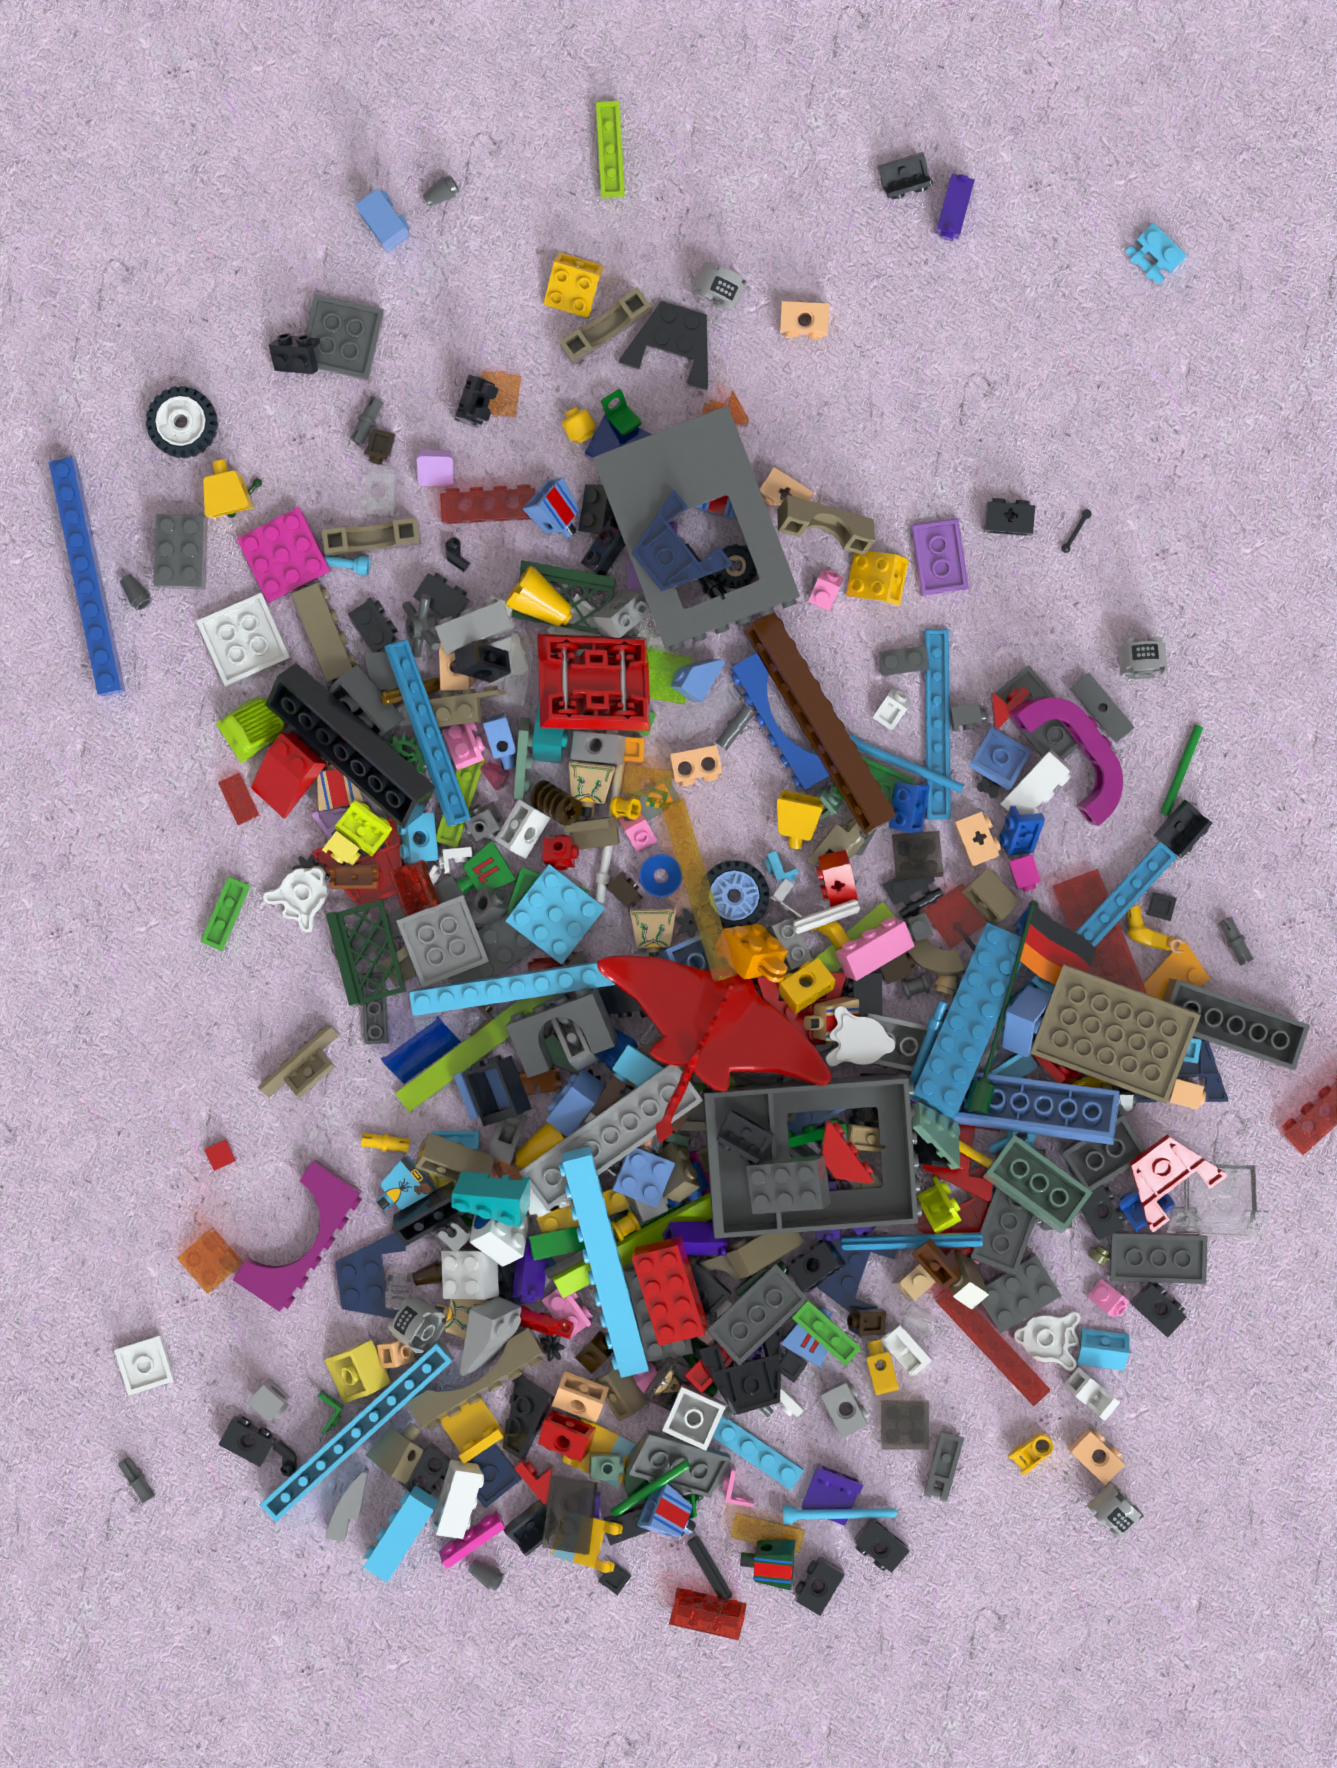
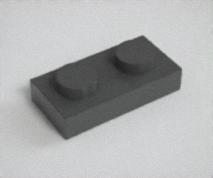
M927 646L879 652L882 676L930 670Z

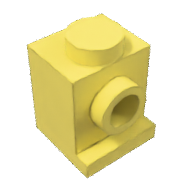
M338 831L334 833L322 849L325 853L329 850L333 853L330 856L342 864L345 861L352 866L361 856L358 853L360 847Z

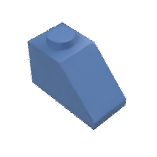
M707 659L681 666L675 672L670 687L692 702H703L725 661L722 659Z

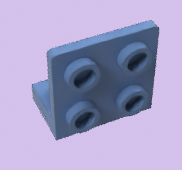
M472 1068L453 1075L470 1120L480 1117L463 1074ZM497 1069L485 1071L498 1108L510 1105Z

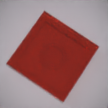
M963 883L923 910L950 949L988 923L986 918L961 892L965 888Z

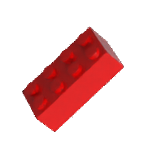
M682 1237L635 1247L631 1257L658 1345L661 1346L704 1336L708 1323Z

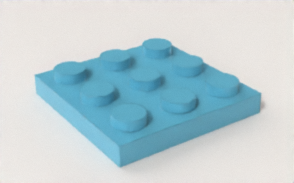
M548 864L504 921L562 965L605 907Z

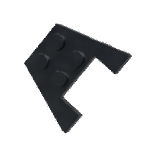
M661 301L621 356L619 364L640 370L646 347L658 349L693 360L687 385L707 391V315Z
M779 1327L762 1343L765 1354L764 1358L742 1363L740 1366L735 1365L724 1368L719 1344L696 1350L697 1356L734 1415L780 1403L781 1371H779L780 1357H782V1348H780V1336L783 1334L782 1327Z

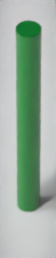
M1194 725L1160 814L1170 815L1203 731L1201 726Z
M685 1459L610 1510L611 1514L616 1518L691 1468L688 1460Z

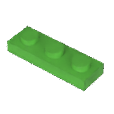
M228 876L200 942L224 951L251 885Z
M809 1300L792 1316L794 1321L845 1366L862 1349Z

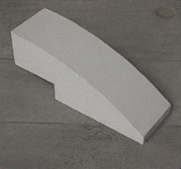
M364 1469L344 1492L330 1520L326 1539L344 1542L347 1538L350 1519L358 1520L360 1518L369 1469Z

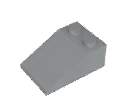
M867 1013V1017L879 1022L887 1035L895 1042V1048L891 1053L884 1054L873 1063L912 1071L928 1030L927 1025Z
M496 1297L470 1309L460 1375L469 1374L494 1361L507 1344V1341L518 1329L521 1322V1306L501 1297Z

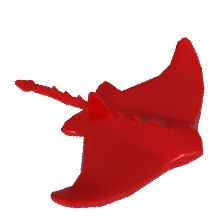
M638 955L608 956L597 961V969L600 974L636 1000L663 1038L650 1049V1054L658 1061L684 1068L677 1087L669 1099L662 1121L656 1123V1133L659 1142H663L673 1133L671 1122L686 1092L692 1073L696 1074L712 1089L721 1092L728 1090L730 1072L779 1073L818 1086L827 1085L831 1081L832 1075L829 1068L803 1033L780 1011L758 994L751 978L743 979L731 967L702 970L661 957Z

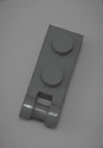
M940 1431L924 1488V1496L931 1497L933 1495L940 1497L939 1500L947 1502L964 1437ZM936 1480L944 1482L942 1488L934 1486Z

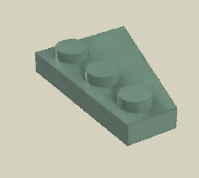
M520 717L514 799L523 800L524 792H529L530 778H525L526 769L530 770L531 755H527L528 746L532 747L533 732H529L530 718Z
M920 1102L911 1104V1106L915 1107V1116L912 1117V1128L927 1143H933L936 1147V1153L940 1157L947 1158L948 1166L952 1170L960 1168V1127L958 1122Z

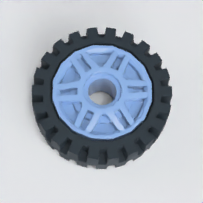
M725 861L714 866L703 878L699 889V902L704 915L711 923L721 929L756 924L765 914L769 904L770 895L766 879L756 867L743 861ZM729 890H739L741 899L735 903L729 901L727 898Z

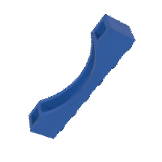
M757 652L732 667L733 673L730 674L737 687L742 685L746 692L743 694L749 707L754 705L758 713L754 715L761 727H767L770 732L767 738L773 748L778 746L782 754L779 758L785 768L790 766L794 775L791 778L798 789L802 787L805 791L829 777L830 775L818 755L794 744L777 725L771 713L767 696L769 673Z

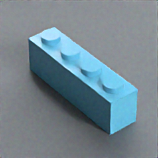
M416 1485L411 1492L406 1490L399 1501L402 1505L400 1510L394 1509L387 1520L391 1524L387 1529L382 1527L376 1537V1540L379 1541L376 1547L371 1545L364 1557L368 1560L363 1568L388 1582L433 1513L439 1500Z

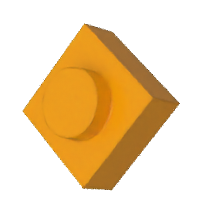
M626 737L624 761L643 762L645 738Z

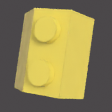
M372 1340L355 1345L324 1360L343 1403L370 1395L391 1383L387 1370L381 1368L378 1351Z

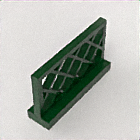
M521 560L519 581L530 565L535 567L549 583L555 582L560 585L563 591L559 594L561 596L566 594L572 603L571 609L575 608L581 616V619L574 624H561L559 627L600 634L599 629L590 627L586 619L612 600L617 581L614 577ZM562 584L570 586L565 589ZM575 586L581 587L586 595L574 603L567 592ZM585 588L592 589L593 591L588 593ZM598 591L608 592L606 602L597 607L591 596ZM589 598L595 610L583 616L577 605ZM514 609L512 611V618L553 625L529 615L518 614V611ZM584 621L587 626H582L579 624Z
M383 900L326 914L349 1006L355 1008L368 1002L407 992ZM379 907L381 916L376 924L365 918L370 909ZM354 914L360 917L354 930L346 926L344 916ZM364 920L374 925L368 938L357 933ZM382 921H383L384 928H382V927L380 926V924H381ZM378 928L386 932L387 939L383 946L371 941ZM347 930L352 932L350 937L348 936ZM355 935L366 940L359 953L354 951L350 944ZM369 943L380 948L374 961L363 956ZM388 944H389L390 951L387 950V949H385ZM384 951L389 953L393 959L388 969L377 964ZM353 953H355L356 955H358L355 960H354ZM361 958L372 963L365 976L359 973L356 968ZM375 966L386 971L380 984L369 979ZM394 967H395L396 974L393 973V972H391ZM389 974L398 979L400 988L388 990L383 987ZM359 976H361V977L363 978V980H362L361 983H360ZM368 980L378 987L372 996L364 998L362 988ZM381 988L386 991L383 993H379Z

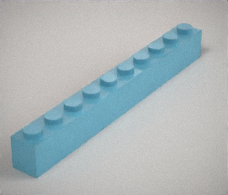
M647 953L639 954L638 956H647ZM597 961L412 989L409 994L413 1016L615 984L600 974L597 969Z
M589 1146L562 1153V1162H559L561 1176L567 1177L568 1184H565L567 1198L573 1199L574 1206H570L573 1220L579 1221L580 1227L576 1228L579 1242L584 1241L586 1249L582 1250L585 1264L590 1263L592 1270L588 1271L591 1285L596 1284L598 1291L594 1293L597 1307L602 1306L603 1313L600 1314L602 1327L608 1328L609 1335H606L608 1348H613L615 1356H611L614 1370H619L621 1378L649 1371L648 1362L591 1148Z
M438 1340L269 1494L260 1506L276 1523L444 1370L455 1357Z

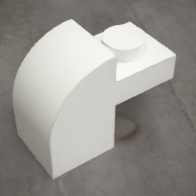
M1079 1367L1063 1385L1104 1421L1120 1403L1109 1391Z

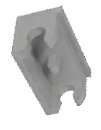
M451 1221L447 1223L448 1228L445 1229V1232L440 1229L431 1232L443 1245L455 1253L471 1237L468 1231Z

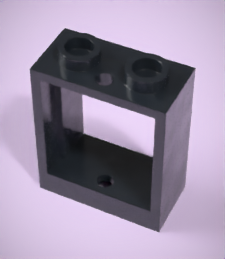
M501 1054L487 1059V1064H485L484 1060L470 1065L471 1070L463 1073L483 1126L518 1116L532 1109L512 1055L504 1058L501 1057ZM497 1069L511 1106L503 1109L498 1108L485 1071Z

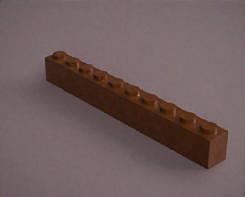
M774 612L752 622L744 630V633L864 834L866 835L891 821L897 816L893 805L886 799L881 785L874 779L869 765L862 759L855 742L850 739L845 730L844 723L837 717L832 703L825 697L820 683L813 677L808 663L797 650L795 641L790 638L785 630L783 621Z

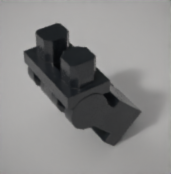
M468 374L454 420L478 428V425H482L483 421H489L491 411L488 405L490 399L496 398L499 389L492 382Z

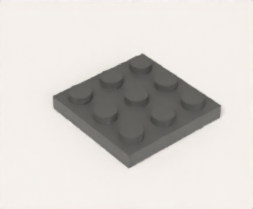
M314 294L305 335L320 338V344L314 348L318 369L369 381L385 311Z

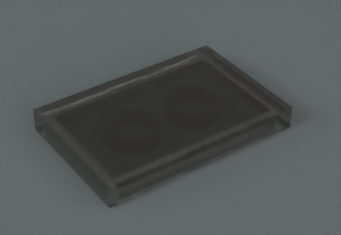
M551 1475L543 1548L584 1555L589 1554L598 1482Z

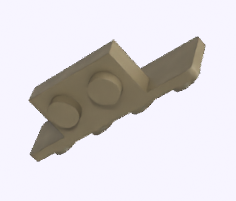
M498 686L483 687L484 692L476 693L475 689L461 690V695L454 696L453 692L439 693V698L432 699L431 695H428L438 727L482 722L480 698L506 695V690H498Z
M330 1025L321 1028L315 1037L308 1043L303 1044L298 1049V1052L290 1059L285 1060L272 1075L267 1076L258 1086V1089L266 1096L271 1097L287 1083L294 1094L301 1098L335 1068L323 1050L340 1034Z

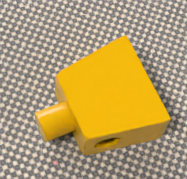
M226 460L212 462L214 475L203 479L205 516L213 519L254 509V504L241 473L236 470L228 471Z
M782 789L777 799L778 833L789 836L788 847L800 849L802 848L803 840L809 841L812 839L825 806L819 797Z
M881 1339L868 1342L870 1357H866L875 1396L899 1390L890 1352L884 1353ZM879 1360L884 1362L885 1369L882 1371L877 1370L876 1362Z

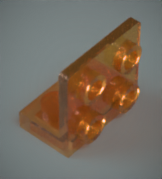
M214 1227L205 1232L201 1238L177 1258L206 1293H210L244 1263Z

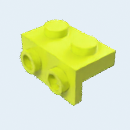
M354 800L349 809L337 822L334 829L370 856H373L390 835L392 827L386 819L373 814L366 804Z
M934 1176L932 1179L935 1185L916 1197L921 1202L922 1209L936 1234H939L962 1220L957 1213L961 1210L954 1197L950 1199L948 1196L952 1192L945 1180L940 1183L937 1176Z

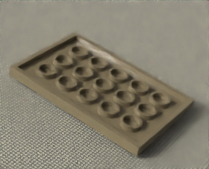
M1064 963L1030 1054L1167 1104L1201 1013Z

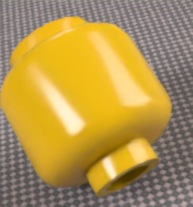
M576 406L564 413L566 418L562 420L561 426L570 441H577L580 444L594 436L593 431L596 429V424L587 409L578 410Z

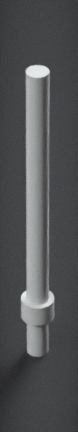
M623 762V765H615L610 803L614 797H620L625 762ZM609 803L608 817H612V815H611V813H610V803ZM613 846L603 847L600 870L596 874L595 883H597L595 900L600 903H604L606 887L610 883L611 875L608 874Z

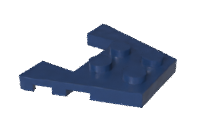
M675 490L671 492L632 552V555L661 592L724 570L733 565L720 547L703 561L698 562L672 529L669 522L688 508Z
M1202 1040L1198 1063L1183 1061L1177 1077H1205V1101L1228 1102V1096L1218 1072L1208 1041ZM1136 1094L1137 1103L1157 1102V1100Z
M395 1232L335 1262L342 1309L395 1318L401 1309L402 1301L391 1303L388 1301L382 1254L406 1251V1246Z
M842 1237L840 1239L825 1240L833 1243L847 1266L824 1281L817 1288L848 1312L850 1307H857L860 1310L878 1309V1306L856 1299L855 1296L870 1252L895 1259L898 1249L843 1250L841 1247ZM819 1261L817 1262L815 1271L819 1269Z

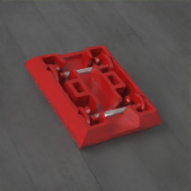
M537 634L540 728L650 731L647 638ZM578 649H587L581 655H574Z

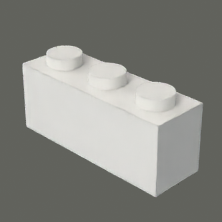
M1050 749L1002 800L1001 805L1008 811L1010 806H1016L1020 815L1038 813L1039 810L1036 807L1042 801L1046 804L1055 795L1052 790L1058 784L1062 787L1071 778L1069 772L1072 768Z
M450 1460L438 1499L439 1502L431 1522L436 1535L463 1539L465 1531L469 1530L471 1524L470 1515L472 1509H475L477 1505L478 1489L483 1486L484 1475L478 1464L468 1462L463 1464L462 1461Z

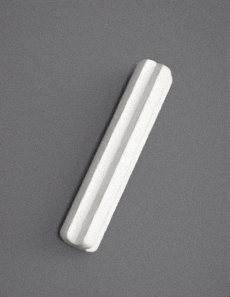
M853 899L794 920V931L799 934L856 914L860 910L859 903Z

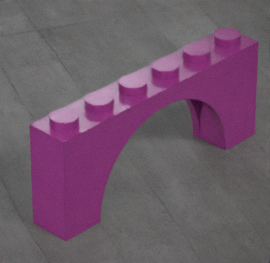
M317 1160L312 1161L300 1179V1182L314 1196L320 1213L319 1233L312 1248L301 1259L280 1266L265 1265L248 1258L233 1278V1281L279 1312L284 1307L288 1309L296 1298L293 1296V1293L297 1287L302 1289L309 1279L306 1276L310 1268L316 1269L322 1260V1257L319 1256L324 1248L328 1250L336 1239L333 1237V1234L337 1228L342 1230L348 1222L349 1218L346 1215L349 1210L355 1211L362 1201V1198L359 1197L362 1193L361 1190Z

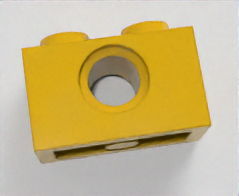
M819 958L813 962L807 961L793 975L792 973L785 975L783 981L779 984V994L796 1014L832 991L835 985V978ZM805 981L810 983L811 986L803 987L800 983Z

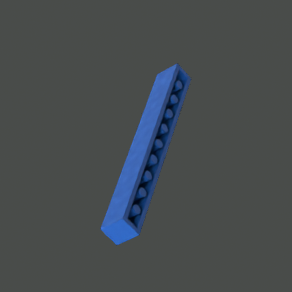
M73 457L49 461L97 695L107 696L126 692L78 462Z

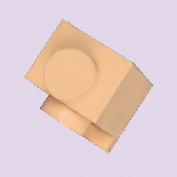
M398 1339L377 1345L381 1368H396L415 1361L414 1355L416 1353Z

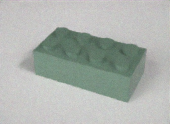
M1015 1135L1010 1138L983 1176L1060 1234L1068 1228L1093 1193Z

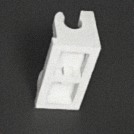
M897 1323L881 1338L885 1347L911 1376H915L932 1361L930 1356L900 1323Z

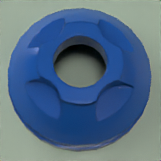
M656 854L646 859L642 864L639 878L642 887L647 893L655 897H667L678 890L682 883L683 874L681 866L673 857L665 854ZM665 869L668 872L666 882L658 883L654 879L656 870Z

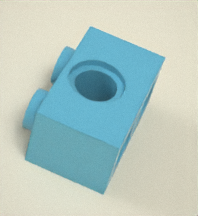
M434 813L422 814L404 829L397 824L398 833L402 838L400 856L404 859V864L439 860ZM415 832L418 833L421 838L420 843L418 845L415 844L413 841V835Z

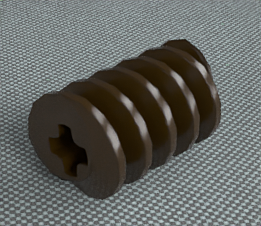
M547 780L539 781L531 792V805L561 825H571L582 813V803L580 800L557 788L554 784H550Z

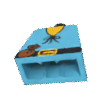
M407 1154L381 1182L380 1186L385 1193L376 1202L384 1211L394 1203L400 1210H403L429 1195L436 1188L420 1169L415 1168V1163Z

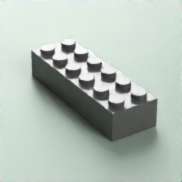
M1169 978L1163 1000L1201 1013L1193 1037L1287 1069H1296L1310 1027L1309 1024L1177 979Z

